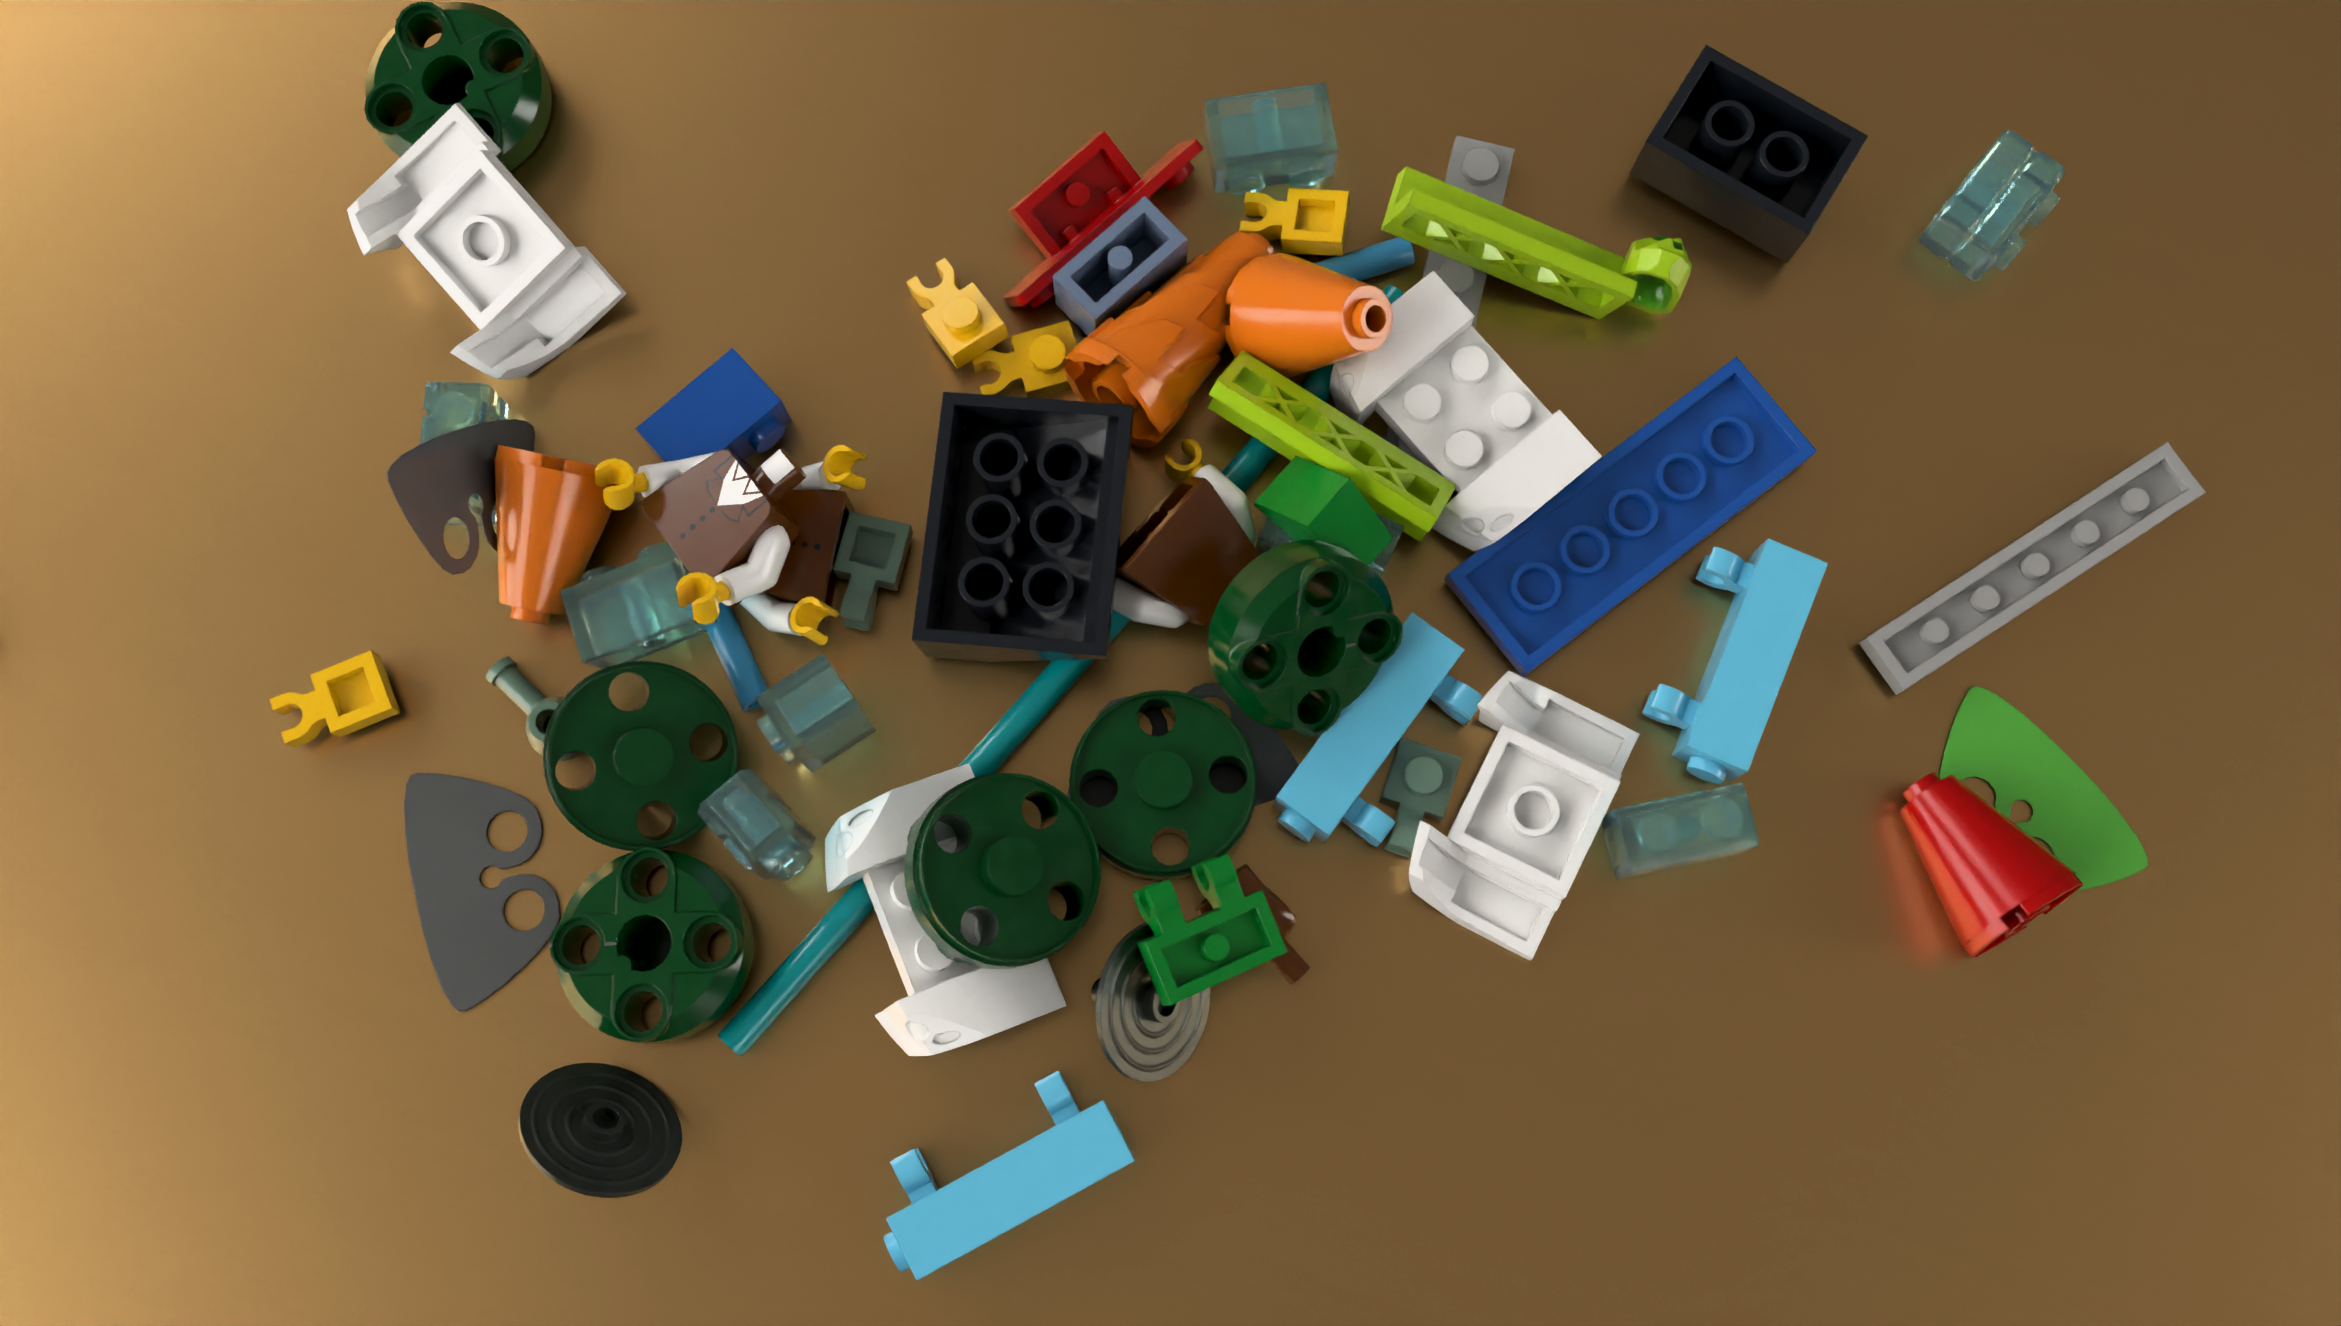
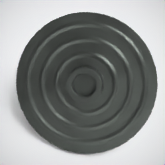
M1147 923L1132 929L1116 945L1106 962L1101 978L1097 979L1092 986L1091 996L1096 1003V1026L1099 1041L1109 1062L1118 1072L1130 1079L1153 1082L1164 1079L1176 1072L1185 1064L1196 1049L1208 1018L1211 988L1174 1005L1162 1006L1137 945L1138 942L1154 936L1151 927Z
M577 1063L563 1066L547 1073L529 1089L522 1102L518 1116L519 1137L526 1154L533 1164L555 1183L587 1196L620 1198L639 1194L652 1188L669 1174L679 1156L682 1145L680 1120L668 1098L654 1084L642 1076L609 1064Z

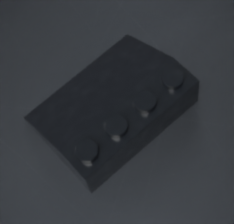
M943 392L912 641L926 657L984 662L1107 659L1134 417L1133 405Z

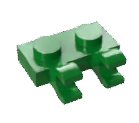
M1228 854L1218 858L1215 856L1191 866L1198 888L1210 902L1213 909L1185 921L1178 897L1169 879L1161 883L1154 882L1133 892L1139 912L1154 933V936L1138 942L1137 945L1162 1006L1174 1005L1288 952L1263 890L1253 891L1246 895L1243 894L1235 867Z

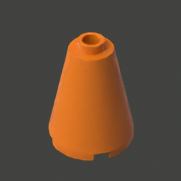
M1284 253L1256 257L1241 268L1228 288L1225 304H1231L1230 325H1225V339L1234 357L1236 358L1243 350L1286 378L1376 350L1388 338L1393 321L1389 299L1379 288L1302 258Z
M498 445L494 463L499 602L512 606L510 618L549 625L551 614H565L613 511L604 503L603 490L609 486L619 484H610L605 487L596 485L595 468L597 465Z

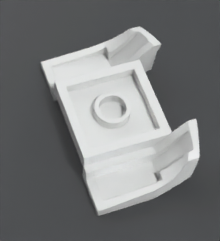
M455 103L347 209L348 216L364 256L378 251L396 249L405 244L480 329L459 343L450 353L498 380L525 377L571 347L627 293L586 246L575 247L496 157L501 152L500 148L460 103Z
M1434 271L1391 304L1393 314L1391 331L1386 341L1379 348L1334 363L1329 389L1337 410L1361 425L1376 411L1423 464L1457 485L1451 495L1453 499L1445 505L1432 528L1472 551L1489 546L1505 536L1602 457L1560 409L1552 415L1472 326L1475 317L1473 313Z
M1508 671L1477 704L1480 710L1478 721L1498 733L1447 837L1433 826L1420 820L1410 862L1409 882L1412 891L1452 921L1531 961L1554 913L1558 910L1561 901L1567 896L1620 785L1621 772L1640 734L1522 675Z
M969 763L892 789L840 816L825 838L827 892H833L863 878L908 996L894 1002L876 1014L875 1017L893 1040L909 1056H931L949 1051L1067 1006L1048 958L1011 969H987L947 959L925 933L912 911L904 877V863L908 845L907 837L910 827L939 796L958 784L975 778ZM937 822L934 829V837L938 846L946 852L953 853L957 845L953 829L945 823ZM965 912L960 923L961 932L970 944L977 946L981 941L982 926L973 914Z

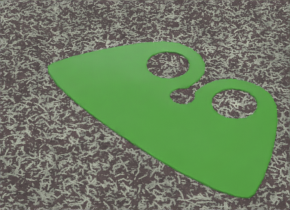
M1973 686L1968 690L1950 730L1939 778L1943 779L1947 776L1955 775L1961 781L1971 777L1984 779L1995 791L1996 801L1994 807L2007 818L2011 814L2013 802L2017 800L2028 802L2033 809L2031 819L2027 822H2017L2015 824L2031 837L2045 841L2052 849L2053 855L2076 872L2075 875L2083 883V886L2078 891L2103 886L2144 870L2148 865V859L2137 835L2116 807L2086 773L2046 733L2002 697L1984 687Z

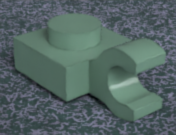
M849 512L833 568L836 577L849 580L840 609V617L845 618L844 626L869 632L875 614L878 588L898 590L913 536L911 525L857 512Z
M1401 737L1379 802L1397 808L1393 819L1396 823L1389 831L1384 850L1409 858L1410 853L1413 852L1420 820L1423 821V817L1440 822L1444 818L1462 760L1461 757Z

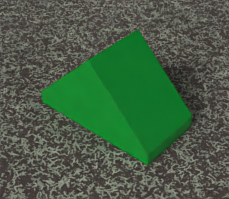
M1298 456L1293 458L1254 501V506L1295 541L1317 540L1332 544L1352 553L1368 566L1375 561L1393 540V536L1350 478Z

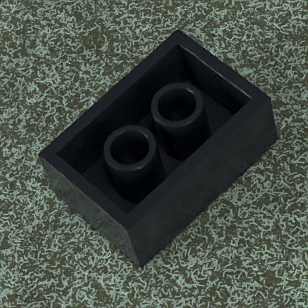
M1705 45L1647 138L1630 174L1788 263L1809 236L1868 138V135L1710 46Z

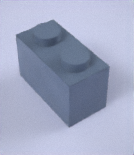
M1144 196L1052 276L1056 305L1088 336L1108 318L1112 317L1115 319L1147 291L1155 292L1187 264L1188 239Z

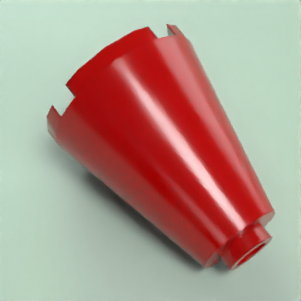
M1935 772L1930 773L1915 782L1902 794L1908 803L1900 810V815L1960 944L1971 958L1979 957L2027 928L2026 924L2042 913L2046 915L2083 886V883L2075 875V871L1955 775L1940 779Z

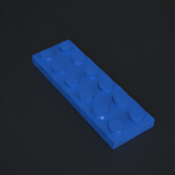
M1736 356L1587 468L1517 527L1495 543L1478 550L1449 572L1444 581L1519 674L1525 677L1810 459L1817 450Z

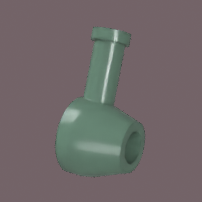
M509 656L504 657L489 669L485 678L493 686H498L528 715L526 720L527 738L534 750L542 755L545 736L543 729L544 721L553 714L564 696L547 698L516 668L517 663ZM571 751L564 754L558 761L573 759L583 752Z

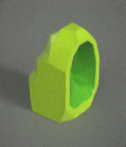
M1661 235L1656 238L1648 237L1633 241L1624 257L1625 261L1620 274L1638 281L1634 298L1625 303V305L1650 314L1672 312L1682 295L1693 265L1688 259L1687 252L1684 250L1682 239H1672Z

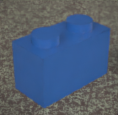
M732 347L635 429L662 462L714 453L728 448L743 460H746L755 451L762 453L772 448L783 437L786 431L785 426L792 420L780 398Z

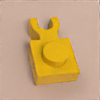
M1289 188L1287 201H1277L1264 193H1245L1246 216H1262L1264 218L1257 222L1241 221L1239 232L1246 234L1255 232L1262 235L1268 241L1281 239L1283 253L1343 256L1350 211L1349 191Z
M943 258L935 263L943 280L940 285L934 288H926L921 284L917 276L906 281L919 306L927 310L921 314L927 329L955 367L959 369L1007 339L1009 334L1005 323L973 282L960 290L953 267L946 258Z
M1067 320L1010 336L1012 352L1000 353L987 350L972 360L975 373L983 372L987 369H994L1000 373V377L996 382L979 386L981 394L1007 396L1014 388L1024 386L1027 398H1039L1071 389L1063 366L1070 360L1064 358L1076 346V341L1070 321Z
M371 650L310 674L315 688L314 691L307 694L288 692L269 699L273 711L282 715L298 708L301 709V722L296 727L281 732L284 743L294 748L312 741L327 725L331 734L342 737L401 713L381 657Z

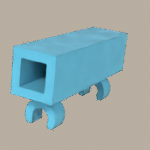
M1769 538L1750 555L1748 562H1745L1738 555L1715 546L1710 556H1704L1695 579L1714 588L1732 591L1735 593V596L1694 699H1691L1685 693L1660 683L1656 691L1651 690L1642 712L1644 716L1657 722L1682 729L1672 757L1688 763L1686 770L1690 774L1708 782L1721 784L1724 779L1732 781L1748 772L1828 565L1827 562Z
M1413 612L1402 625L1403 636L1396 652L1387 661L1382 663L1378 673L1365 691L1343 709L1336 722L1327 731L1323 732L1275 798L1273 806L1282 812L1277 819L1279 823L1305 842H1309L1314 835L1325 843L1339 822L1342 821L1362 839L1377 848L1396 822L1378 808L1365 802L1359 795L1428 700H1432L1447 715L1463 726H1466L1479 709L1477 704L1483 696L1470 686L1454 679L1448 674L1465 649Z
M1056 1071L1034 1083L1056 1126L950 1184L938 1189L929 1166L919 1148H914L890 1161L899 1182L912 1203L886 1218L891 1232L884 1235L883 1238L898 1270L902 1273L910 1268L917 1281L1134 1162L1135 1158L1105 1100L1080 1112L1060 1071Z

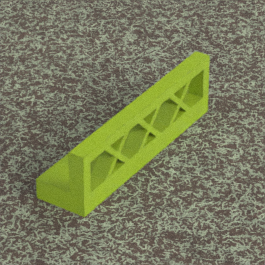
M1408 166L1397 174L1381 230L1598 320L1634 298L1638 281L1620 274L1625 261L1624 257Z
M1243 350L1219 376L1209 393L1213 398L1207 407L1208 409L1291 461L1295 456H1298L1350 478L1378 516L1421 542L1427 532L1429 533L1457 486L1452 481Z

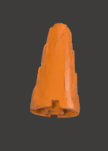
M1237 232L1230 235L1212 248L1206 255L1201 253L1194 257L1155 292L1147 291L1115 319L1112 317L1108 318L1079 342L1065 356L1064 359L1070 360L1063 366L1067 380L1081 402L1133 405L1134 417L1131 444L1144 448H1151L1157 445L1188 409L1189 404L1187 401L1221 361L1219 354L1228 344L1225 339V325H1230L1231 304H1225L1227 290L1238 271L1256 257L1275 254V250L1269 241L1255 232H1250L1249 234Z

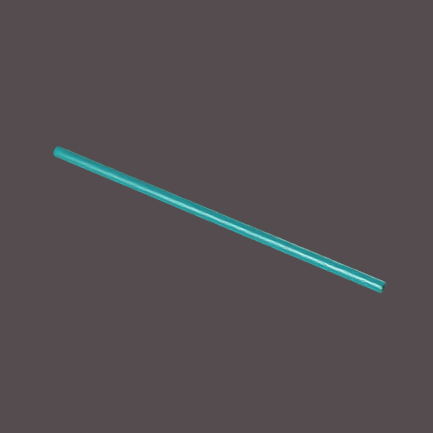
M1388 285L1383 290L1390 304L1404 294L1393 285ZM1334 364L1312 370L1299 386L1325 402L1331 396L1329 383ZM1252 437L1221 472L1245 492L1279 453ZM1115 610L1112 611L1109 644L1131 620ZM1096 659L1052 660L958 767L969 763L975 777L995 773ZM863 878L855 881L718 1034V1037L738 1055L743 1056L874 909Z

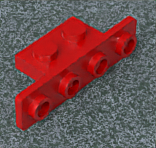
M1105 131L1098 132L1013 205L1008 211L1046 259L1003 296L1009 306H1025L1029 303L1033 308H1036L1053 296L1052 276L1144 196L1149 198L1161 186L1166 191L1171 190L1195 170L1190 161L1204 149L1199 141L1192 139L1178 143L1145 173L1139 176Z

